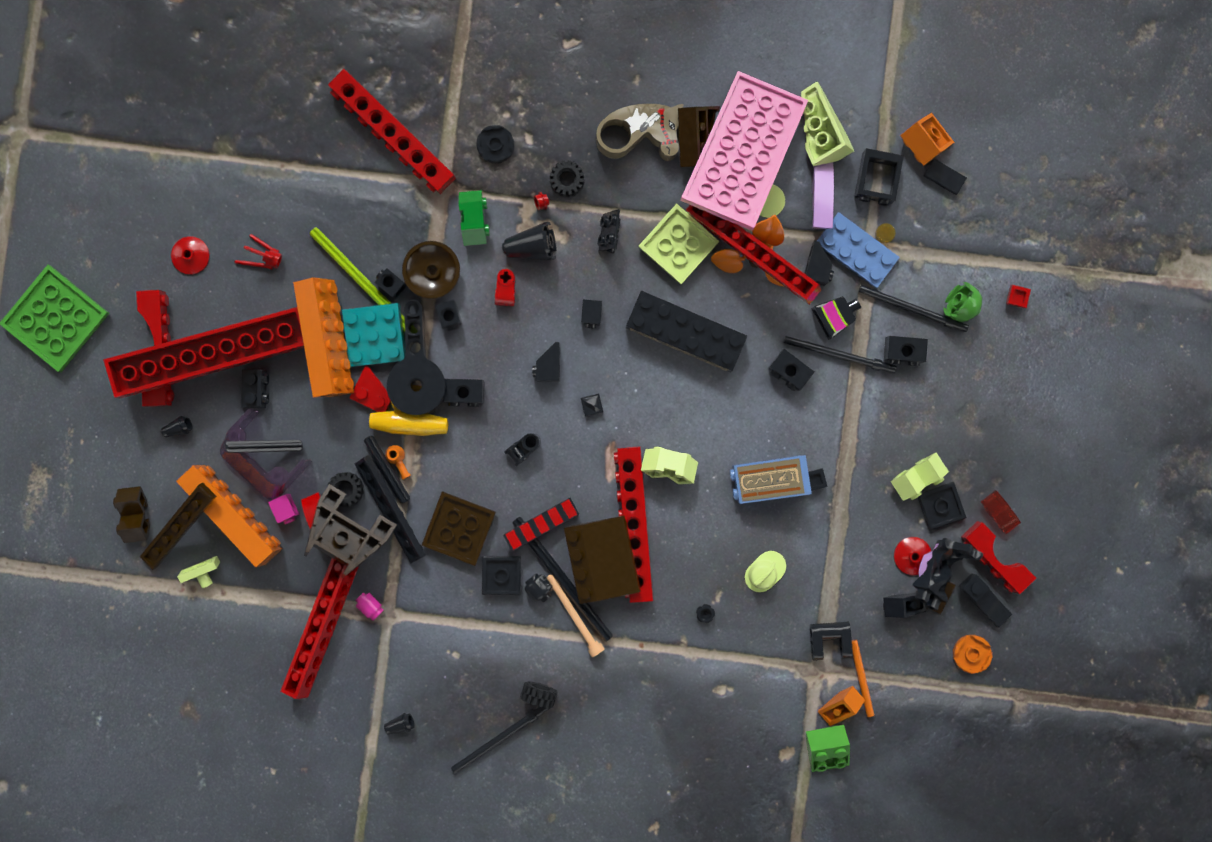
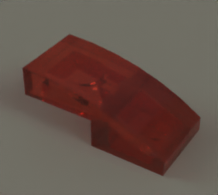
M995 490L981 501L989 516L994 518L1003 533H1009L1021 523L998 491Z

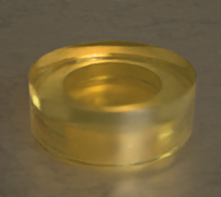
M888 223L881 224L875 231L876 239L881 243L892 241L896 234L895 228Z

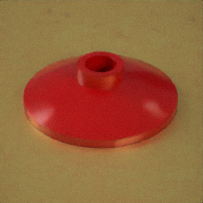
M192 236L178 240L171 251V260L175 268L189 275L197 274L204 270L210 258L207 245L201 239ZM190 251L191 256L186 258V252Z
M908 537L897 544L894 550V561L903 573L919 575L923 556L932 550L923 539ZM914 553L918 555L916 560L912 559V554Z

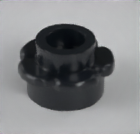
M703 604V606H699L696 610L697 619L700 622L709 623L715 616L714 609L708 604Z

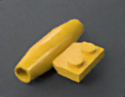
M413 385L415 392L420 391L422 386ZM393 403L394 411L370 413L369 428L392 434L428 436L447 434L448 418L427 413L422 415L407 414L396 408Z

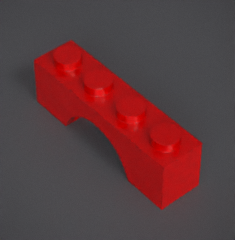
M977 521L961 536L965 544H971L975 550L983 553V557L979 561L991 568L990 573L995 578L1002 579L1004 582L1003 586L1010 593L1021 594L1036 579L1023 564L1003 565L997 560L993 551L996 535L983 522Z

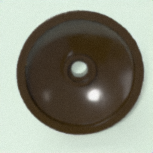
M425 241L415 245L406 254L402 265V274L406 285L412 292L423 298L435 299L447 295L454 289L460 277V263L456 254L447 245L437 241ZM436 269V274L431 275L430 270Z

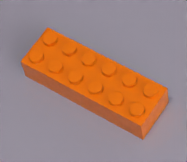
M312 277L293 282L313 398L336 397L354 393V382L351 378L350 361L347 355V343L344 338V325L341 320V307L338 303L335 280Z
M193 465L176 482L189 496L199 484L204 483L217 496L204 512L255 567L266 565L283 549L280 546L281 542L275 536H270L267 532L268 528L262 522H257L254 518L255 514L249 508L245 509L241 504L242 500L228 490L229 486L215 476L216 472L210 466Z

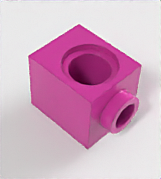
M285 494L268 502L277 523L284 522L286 525L295 521V516L300 515L291 494Z

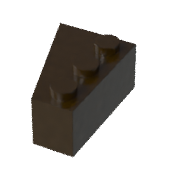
M720 106L678 108L680 167L696 166L714 126L716 112H719Z

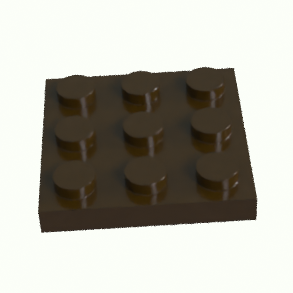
M442 491L421 546L476 566L496 511Z

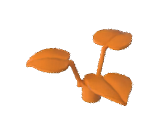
M776 215L758 222L752 230L753 236L772 250L773 246H778L784 241V230ZM724 249L711 256L712 263L727 273L741 271L743 268L742 261L746 259L744 256L740 257L739 252L733 249ZM765 272L767 279L771 283L783 286Z

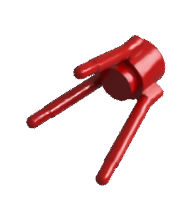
M250 234V238L269 251L266 250L264 253L248 246H244V249L262 256V261L265 263L235 260V264L263 267L270 270L273 267L277 269L282 260V254L279 253V250L272 248Z

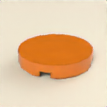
M966 635L955 643L953 659L956 665L970 674L982 672L987 669L993 658L991 646L980 636Z

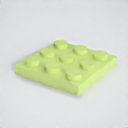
M676 203L638 247L681 285L714 249L719 240Z

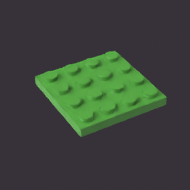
M47 265L2 319L0 325L56 371L62 372L110 313L54 267Z

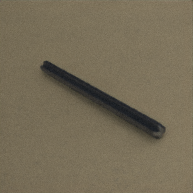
M518 517L512 523L516 528L525 522L521 517ZM538 538L528 542L605 642L613 637L612 633L588 603L579 604L576 587Z

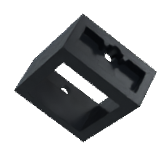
M866 148L861 157L854 197L859 198V201L862 202L877 201L879 205L889 206V204L896 201L904 155ZM868 162L895 167L890 194L864 190Z

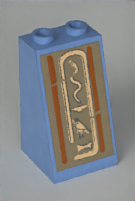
M806 455L732 465L733 470H730L731 481L735 482V489H732L733 498L739 504L812 494Z

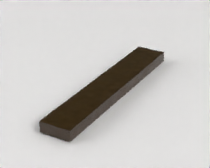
M204 483L199 484L140 555V558L152 570L156 569L217 496Z

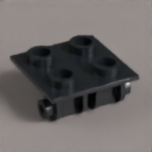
M620 209L604 213L601 217V235H599L597 241L598 251L607 250V252L614 253L615 249H617L618 240L616 238L619 237L617 233L619 232L618 229L620 228L621 221L619 218Z

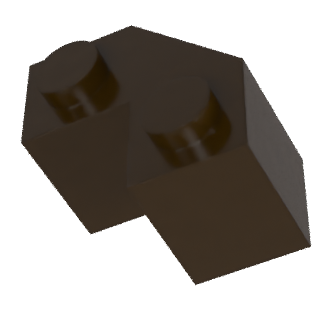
M141 486L118 489L116 497L113 499L114 508L118 510L121 516L119 524L116 526L117 535L121 537L124 543L147 540L150 520L145 519L144 507H148V503Z

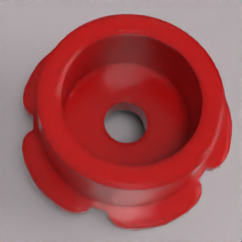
M539 192L538 195L534 196L536 208L538 210H547L549 199L546 194L543 195L542 192Z

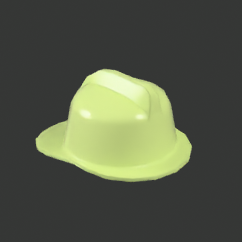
M775 551L761 554L746 570L745 582L747 586L755 592H766L772 588L785 573V559Z

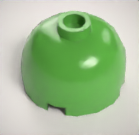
M963 282L965 284L963 286L957 285L949 293L945 300L948 303L947 309H943L945 315L959 322L971 320L980 313L982 307V296L979 290L967 282Z

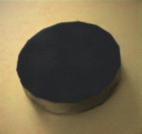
M490 125L485 127L478 135L476 147L479 155L485 161L499 164L511 157L514 151V139L512 134L503 126Z

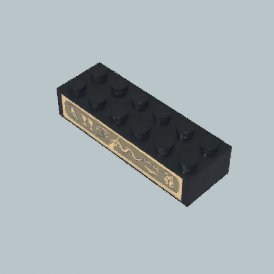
M640 291L626 324V328L730 373L733 371L747 339V335L644 291Z

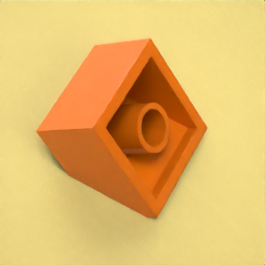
M932 113L917 121L900 135L903 143L912 150L916 160L922 163L923 166L955 143Z

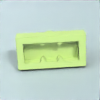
M218 556L212 557L182 570L177 577L180 583L196 577L202 588L208 587L213 582L207 572L217 569L220 560Z

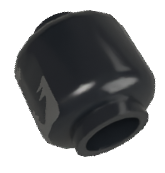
M536 573L525 582L524 590L532 601L538 602L541 600L545 602L552 596L550 592L553 589V585L544 574L538 575Z

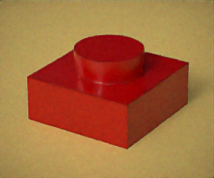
M1010 285L1006 304L1027 308L1031 289Z

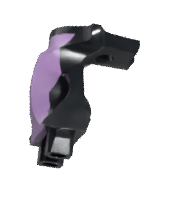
M947 538L937 540L933 551L925 554L921 560L919 578L912 585L917 589L915 599L925 603V607L928 609L938 610L940 602H948L945 588L953 576L952 564L963 560V558L980 560L983 557V553L975 550L971 544L954 542Z

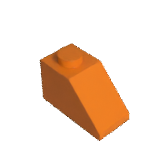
M851 686L835 695L818 710V713L829 726H832L856 715L865 699L854 686Z

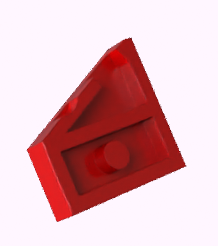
M365 365L350 399L377 412H386L391 404L387 390L373 373L372 369Z

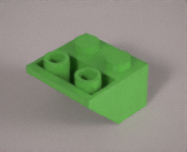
M844 725L806 731V744L812 772H823L832 768L841 769L850 765V743Z

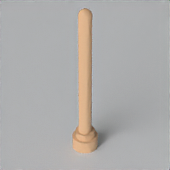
M548 575L547 579L553 585V590L588 643L589 654L591 657L598 655L605 650L601 642L598 643L597 640H594L553 575Z

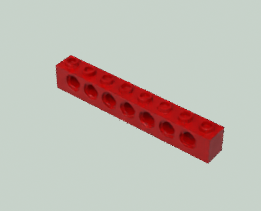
M345 69L328 84L332 90L330 94L338 101L342 99L345 102L343 106L351 114L355 112L359 116L357 120L364 127L369 125L373 129L371 133L378 140L382 138L386 142L385 147L391 153L397 152L400 155L398 159L406 167L410 165L414 169L412 173L419 180L421 178L428 182L426 186L433 193L437 191L441 195L456 179L455 175ZM348 91H354L353 96L346 97ZM364 103H367V109L363 111L360 110V106ZM375 117H382L380 123H373ZM395 130V134L392 137H387V132ZM403 143H409V147L406 150H401L400 146ZM422 156V162L414 163L415 157ZM436 169L437 173L435 176L429 177L427 176L428 171Z
M689 205L686 209L688 214L807 304L810 305L822 290L818 283L741 226L692 205Z
M640 447L617 448V452H614V464L619 466V471L615 472L616 483H620V491H617V501L622 503V510H618L619 516L625 515L626 523L630 519L638 521V527L633 530L628 528L630 540L637 538L640 541L639 547L632 548L634 558H640L642 561L641 565L636 568L638 577L643 579V584L640 586L641 592L625 595V598H629L630 603L653 601L643 473L641 471ZM626 461H631L634 465V469L631 472L623 470V464ZM631 480L635 483L633 491L625 490L624 484L626 481ZM635 500L637 503L636 509L628 510L626 508L627 501Z
M333 558L331 559L280 692L294 699L309 697L358 567L346 577L341 578L347 566Z

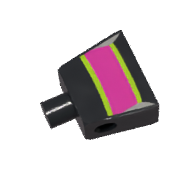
M844 296L818 304L811 309L826 337L830 340L856 320L853 313L861 309V305L856 298L847 303Z

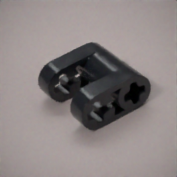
M849 621L810 624V643L813 661L824 659L823 641L839 640L842 659L853 657Z

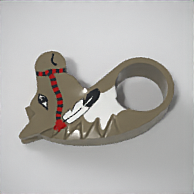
M636 104L612 112L601 121L597 128L596 145L598 150L608 158L617 159L627 155L640 141L648 138L654 146L659 147V155L663 160H673L679 150L676 134L679 126L678 108H683L684 105L679 104L674 107H668L660 104ZM612 125L624 126L623 128L628 132L630 138L629 143L621 149L607 147L600 136L606 127Z

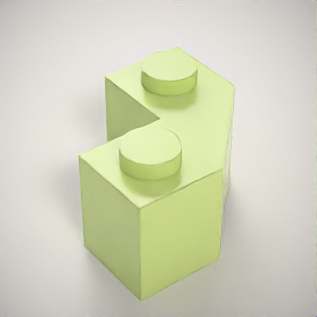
M654 447V449H645L641 471L652 478L668 477L677 484H692L695 480L698 462L690 454L679 453L662 447Z
M937 453L921 459L915 463V466L909 470H904L891 481L903 501L908 498L914 500L921 495V491L926 486L932 483L937 485L945 480L943 477L949 471Z

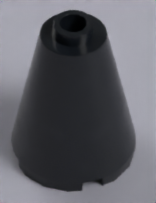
M550 222L541 223L506 238L504 243H502L503 253L507 254L508 258L555 260L556 256H553V251H557L556 239L553 229L549 230L548 225H551Z

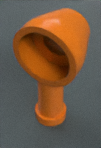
M398 445L390 446L385 453L387 461L396 464L402 480L410 477L411 474L408 473L403 463L405 458L404 449ZM392 451H396L397 456L395 458L391 457Z

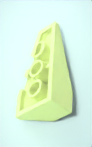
M815 82L801 91V97L808 100L803 112L805 118L804 132L806 133L805 149L812 165L817 166L836 162L854 152L851 142L819 82Z

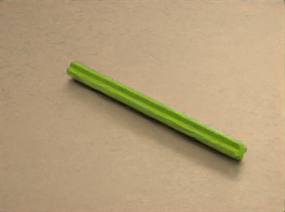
M317 227L310 231L309 234L378 305L392 304ZM401 314L403 331L405 332V317ZM412 325L410 330L411 333L415 334L418 330Z

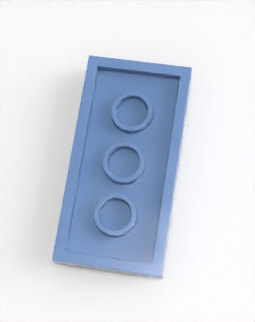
M839 212L833 218V228L825 229L817 240L825 252L875 289L900 258Z

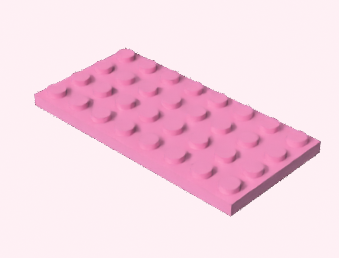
M738 71L681 197V201L752 231L808 100Z

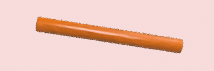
M852 640L853 658L862 697L865 699L867 717L874 716L858 641Z

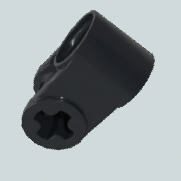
M529 433L511 445L504 453L513 459L514 465L517 467L540 446L541 439L537 434ZM530 436L536 439L534 447L527 445V438Z

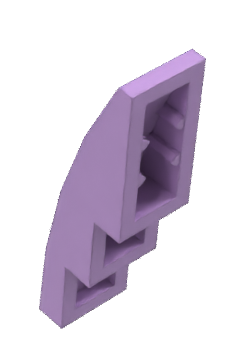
M833 162L813 166L812 228H833Z

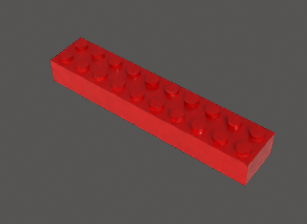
M291 308L103 359L114 398L121 399L304 348L298 308Z

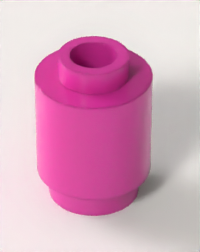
M363 592L355 600L357 602L356 607L372 621L384 611L381 607L382 605L370 593L365 594Z

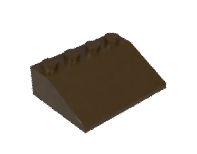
M625 515L575 524L564 528L579 604L641 592Z

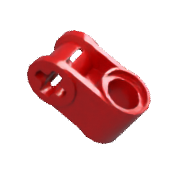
M502 269L497 275L495 305L514 306L515 276L511 270ZM505 273H508L509 277H511V280H508L507 283H504V280L501 279V277L505 276Z

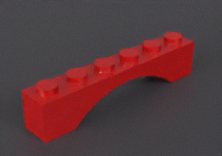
M161 290L136 291L137 311L144 317L150 327L154 346L170 342L171 336L168 333L170 317L167 314V306L169 305L168 295ZM171 385L142 393V407L172 406V401L174 400Z

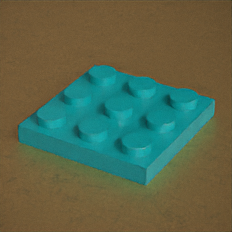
M400 303L342 310L350 367L397 362L404 359L406 350Z

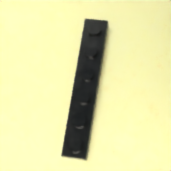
M370 455L363 457L355 463V466L383 516L397 524L393 533L411 564L426 555L423 547L414 535L413 529L405 519L404 513L396 503L375 462Z

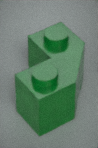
M482 190L459 192L460 224L464 246L487 244V236H490L489 224L485 225L484 209H488L487 198H483Z

